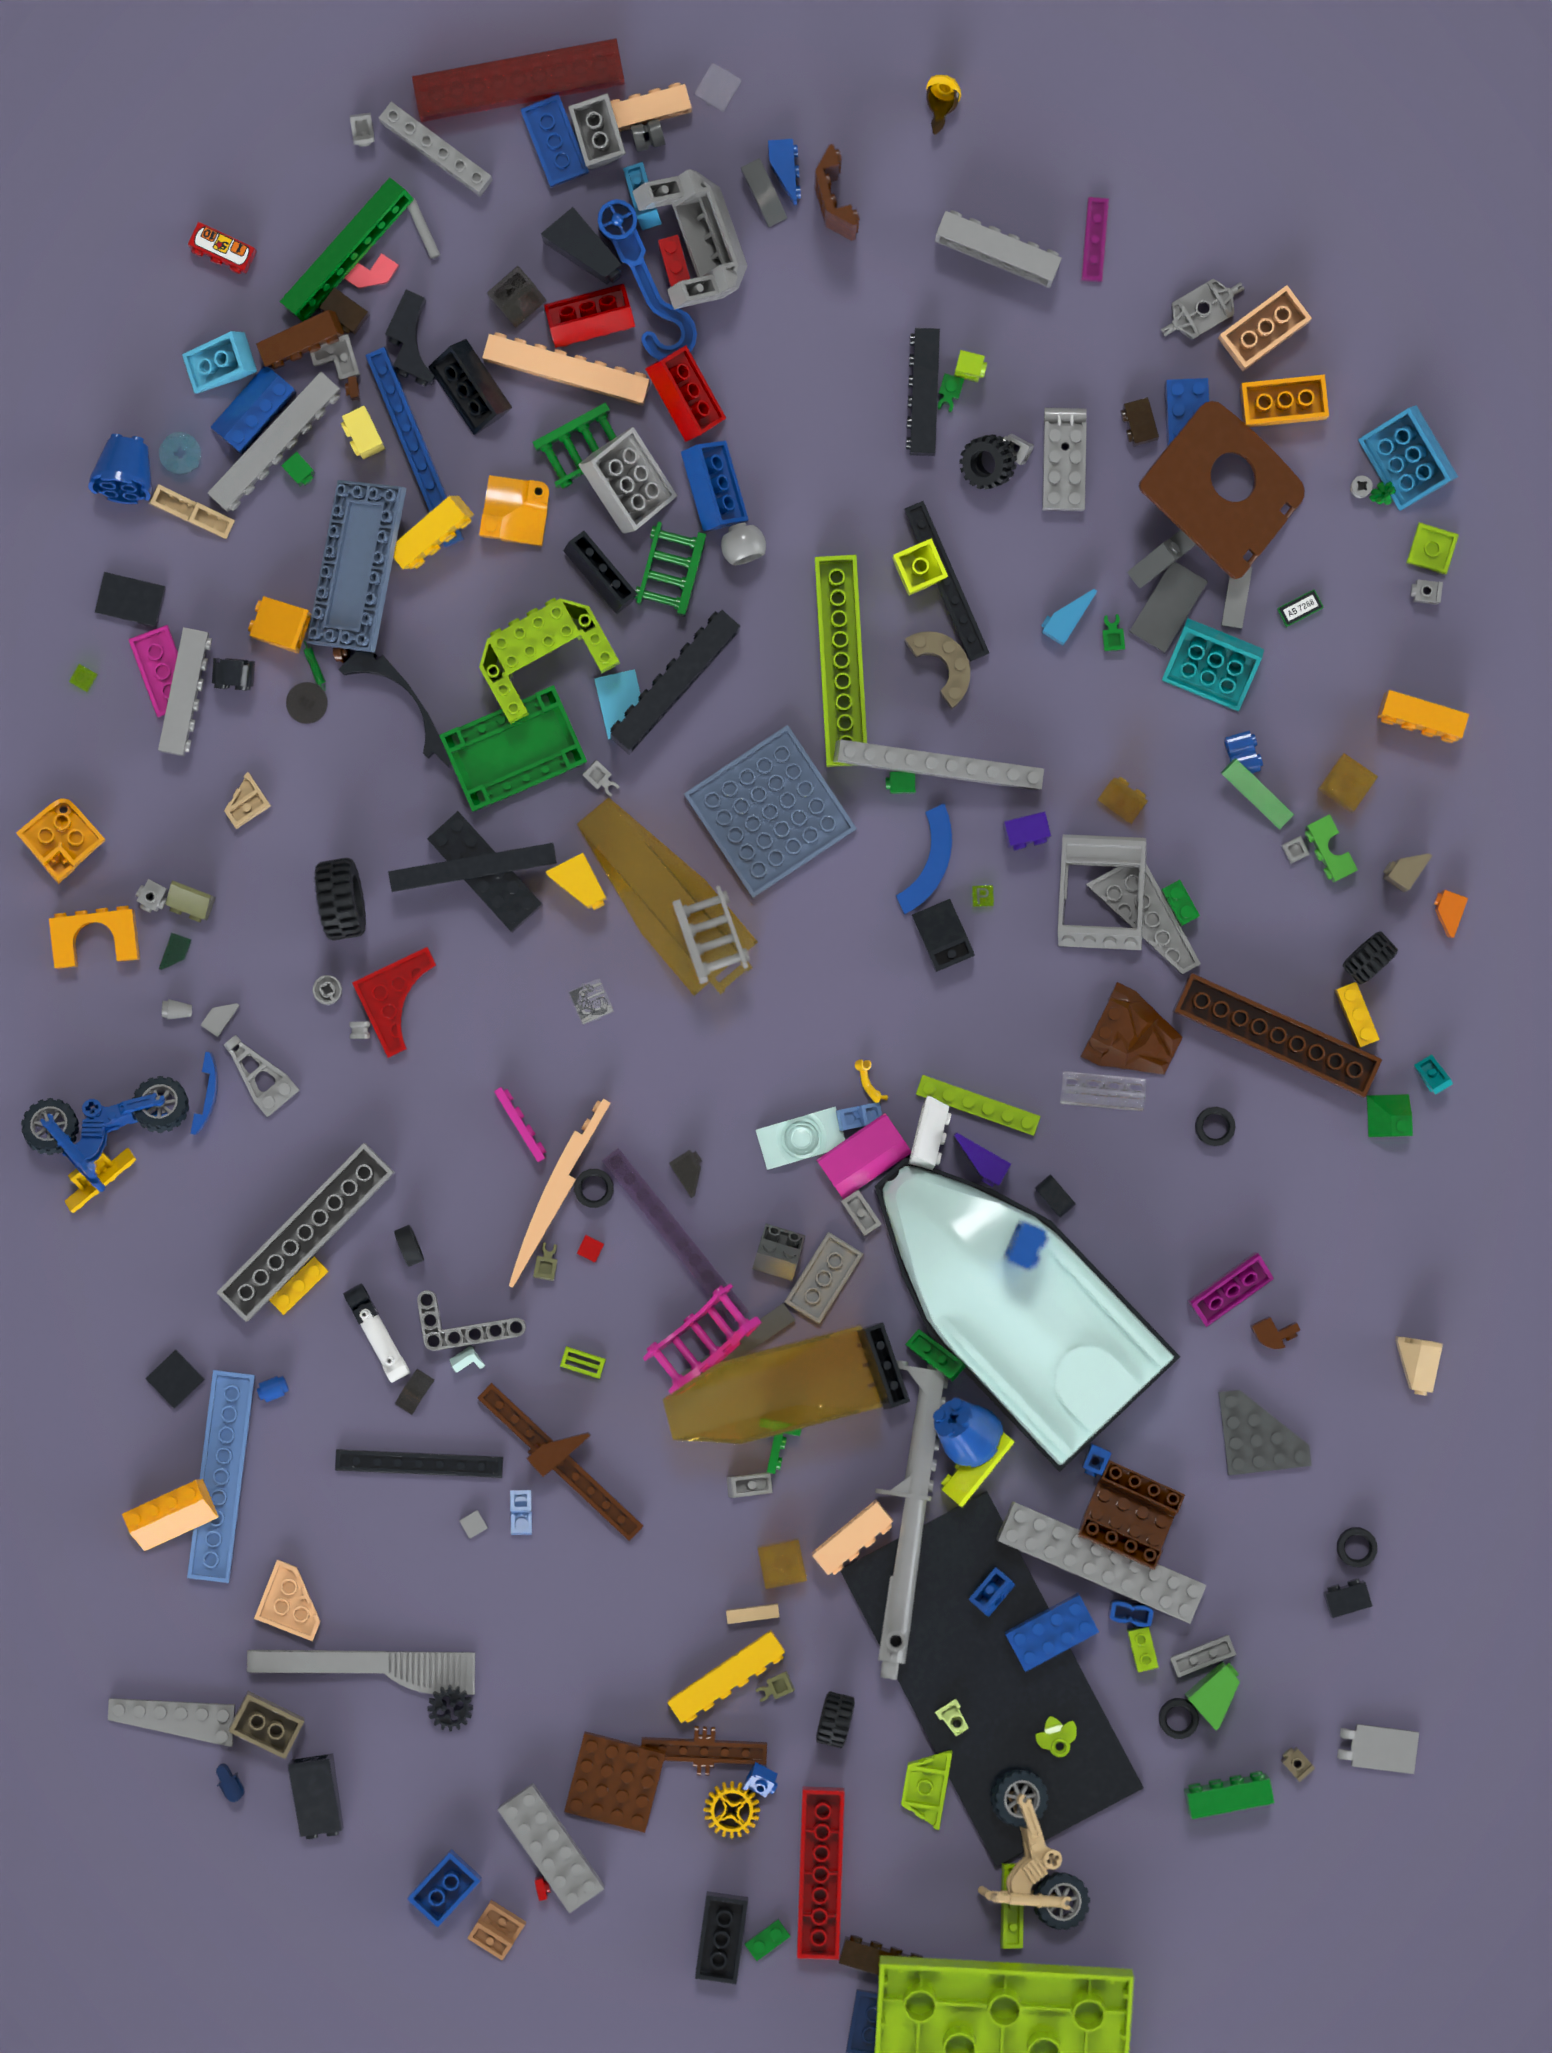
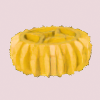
M730 1781L729 1788H727L725 1782H722L723 1789L720 1790L718 1786H715L714 1789L717 1794L710 1791L709 1796L713 1799H705V1803L710 1805V1807H704V1812H710V1814L705 1816V1820L712 1819L708 1826L711 1828L716 1825L715 1833L722 1829V1837L726 1836V1832H730V1838H734V1832L736 1831L738 1837H742L741 1830L743 1829L748 1834L749 1828L747 1825L754 1828L755 1823L751 1820H759V1816L753 1814L760 1812L759 1807H754V1805L759 1803V1800H752L756 1795L755 1792H751L748 1795L749 1789H741L742 1782L738 1783L737 1788L734 1787V1781ZM735 1793L743 1798L732 1801L725 1794ZM720 1798L725 1808L716 1817L714 1807ZM748 1802L750 1811L744 1821L739 1811ZM728 1805H730L731 1807L738 1806L735 1811L736 1815L732 1812L726 1813V1811H728ZM731 1818L739 1825L728 1826L721 1821Z

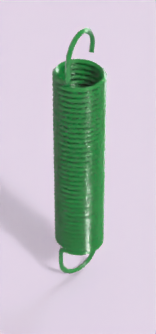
M304 641L306 649L303 650L317 684H320L322 688L321 684L326 682L312 648L307 649L306 642Z

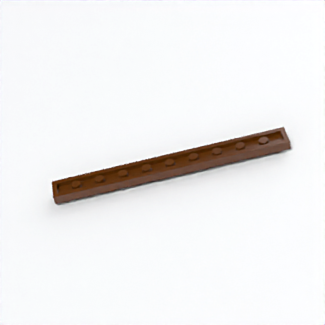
M493 1383L478 1396L477 1399L528 1447L532 1448L536 1444L540 1447L543 1443L554 1441ZM570 1455L553 1468L562 1479L628 1541L644 1526Z

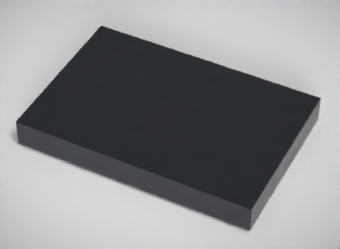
M104 572L95 613L156 627L166 587Z

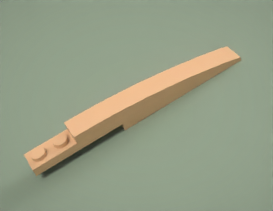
M605 1099L602 1102L598 1100L592 1109L595 1113L592 1119L587 1118L581 1128L584 1130V1133L581 1134L578 1131H574L565 1147L528 1227L509 1284L510 1287L513 1288L575 1183L576 1179L570 1176V1173L611 1102Z

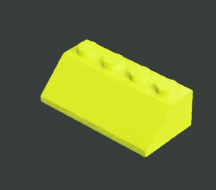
M1003 1432L996 1448L998 1451L989 1461L977 1467L955 1464V1472L952 1475L947 1474L942 1480L941 1484L943 1486L941 1490L963 1507L1015 1441Z

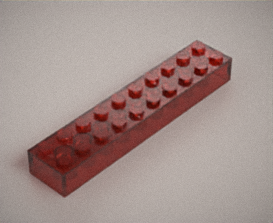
M617 38L412 76L421 122L543 100L558 94L559 96H565L625 84Z

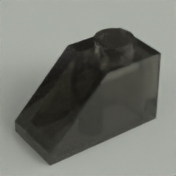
M688 1150L669 1162V1164L692 1198L696 1194L701 1171L699 1163L702 1160L696 1151L692 1153L691 1150Z

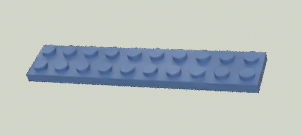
M213 1370L200 1479L204 1480L219 1518L193 1529L187 1578L224 1583L230 1582L255 1375Z

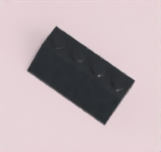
M467 339L450 345L428 366L473 435L478 434L499 420L512 408Z

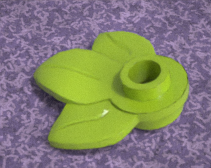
M1049 1716L1045 1723V1732L1037 1733L1035 1735L1036 1741L1041 1748L1050 1750L1054 1756L1064 1757L1070 1751V1743L1076 1738V1725L1074 1721L1062 1725L1058 1719ZM1057 1743L1064 1745L1062 1750L1056 1749Z

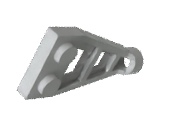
M237 1035L233 1036L223 1045L230 1052L254 1102L267 1117L300 1091L287 1074L242 1043ZM237 1045H239V1049H238V1050H236V1051L233 1050L234 1047H236ZM246 1056L253 1057L259 1063V1067L252 1073H248L242 1064V1060ZM261 1071H266L275 1078V1084L265 1092L260 1091L255 1082L256 1075Z

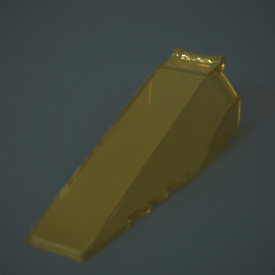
M609 797L577 823L642 935L694 997L708 983H711L721 995L725 992V988L746 970L750 971L753 968L746 961L748 968L744 969L742 961H739L741 964L720 982L715 977L730 965L710 971V974L707 975L708 982L700 984L672 902L680 899L682 906L685 904L689 906L718 896V894L703 877ZM720 903L694 912L686 918L689 925L692 923L696 925L725 915V912ZM727 906L741 948H746L748 951L753 946H756L758 941ZM727 922L696 933L697 935L693 936L695 944H703L732 934ZM735 942L703 952L704 955H701L700 958L702 963L706 962L708 964L739 952Z

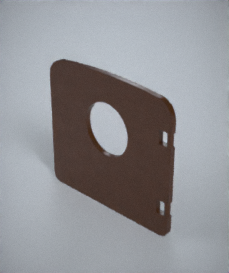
M1215 401L1206 402L1197 409L1139 482L1140 491L1233 579H1239L1245 575L1256 558L1260 556L1294 510L1302 503L1305 496L1302 481L1278 454L1221 403ZM1222 454H1238L1246 459L1252 467L1254 486L1249 496L1242 501L1232 502L1222 498L1212 485L1211 469L1216 459ZM1286 503L1290 509L1284 515L1280 509ZM1249 550L1253 555L1247 562L1243 556Z

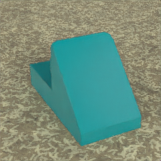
M1432 1054L1414 1065L1430 1092L1433 1091L1435 1095L1453 1084L1451 1078Z

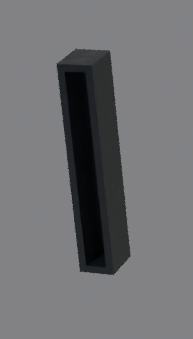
M915 328L914 333H910V346H914V354L909 355V367H913V375H909L908 387H912V396L908 395V408H911V416H907V429H911L910 437H906V449L910 450V455L935 456L940 329Z

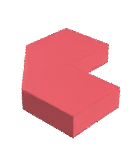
M381 253L371 270L357 263L344 279L358 289L386 284L390 281L399 265Z

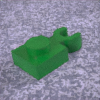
M944 373L938 393L943 395L944 398L938 402L939 410L943 403L949 404L948 412H952L954 407L952 398L959 399L964 382L963 378Z
M1105 615L1103 621L1108 630H1102L1104 652L1125 650L1123 628L1117 629V625L1120 622L1119 615H1115L1114 623H1110L1108 616Z

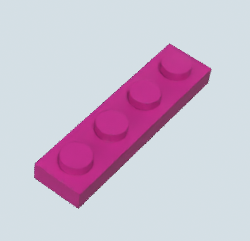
M502 1087L495 1090L494 1093L537 1162L545 1159L544 1154L547 1151L541 1142L536 1143L533 1138L536 1135L530 1124L525 1125L522 1118L525 1116L519 1106L516 1108L513 1106L511 1100L514 1098L509 1090H504Z

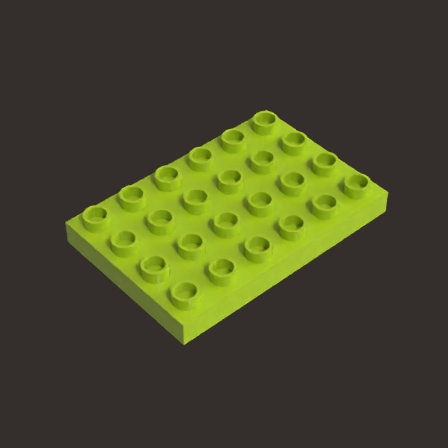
M880 1956L874 2053H1129L1134 1984L1133 1970L1126 1968Z

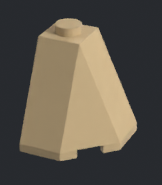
M1396 1336L1395 1341L1409 1389L1415 1390L1414 1394L1427 1396V1392L1433 1393L1443 1344Z

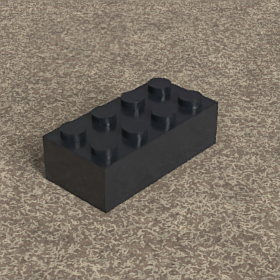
M707 1891L695 1979L737 1984L748 1897Z

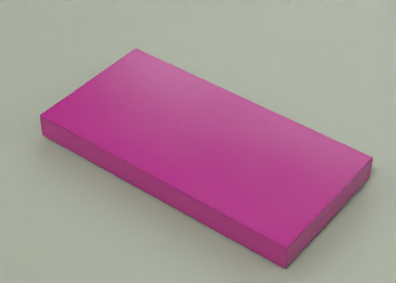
M168 625L128 639L158 718L166 714L178 655Z

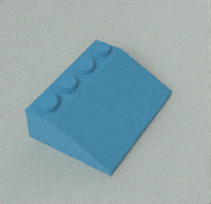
M1417 405L1409 407L1358 439L1384 485L1391 481L1395 487L1396 492L1391 497L1399 511L1458 477Z

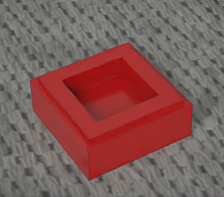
M585 1235L576 1254L596 1262L604 1243Z

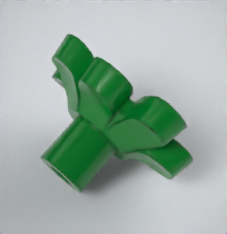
M1391 481L1385 485L1383 482H1379L1377 484L1378 489L1371 491L1372 495L1369 496V499L1372 502L1376 501L1379 505L1383 502L1385 505H1389L1392 502L1391 495L1396 492L1395 487Z

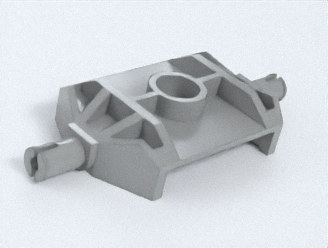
M1212 279L1171 304L1173 321L1161 329L1162 333L1164 332L1163 335L1166 337L1175 330H1178L1191 340H1194L1229 317H1233V297L1245 290L1244 286L1240 282L1232 288H1226L1219 281ZM1206 303L1209 306V312L1205 314L1200 313L1198 305Z

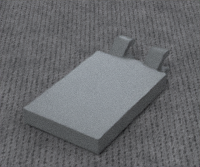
M1356 1724L1355 1730L1341 1728L1340 1737L1352 1739L1351 1750L1338 1749L1337 1757L1339 1759L1351 1760V1766L1414 1774L1419 1739L1418 1731Z

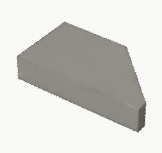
M235 1003L212 1008L201 1026L219 1037L240 1005Z

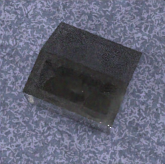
M519 266L515 267L487 292L488 298L515 328L547 301Z

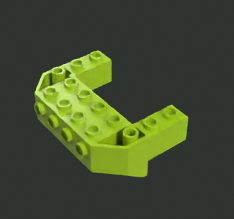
M553 598L544 603V608L540 610L534 608L526 613V618L522 620L516 618L508 623L509 627L501 630V628H498L490 633L491 637L487 638L479 668L510 724L529 714L510 681L513 678L512 673L575 638L579 641L583 639L601 673L620 664L589 606L562 598L558 600Z

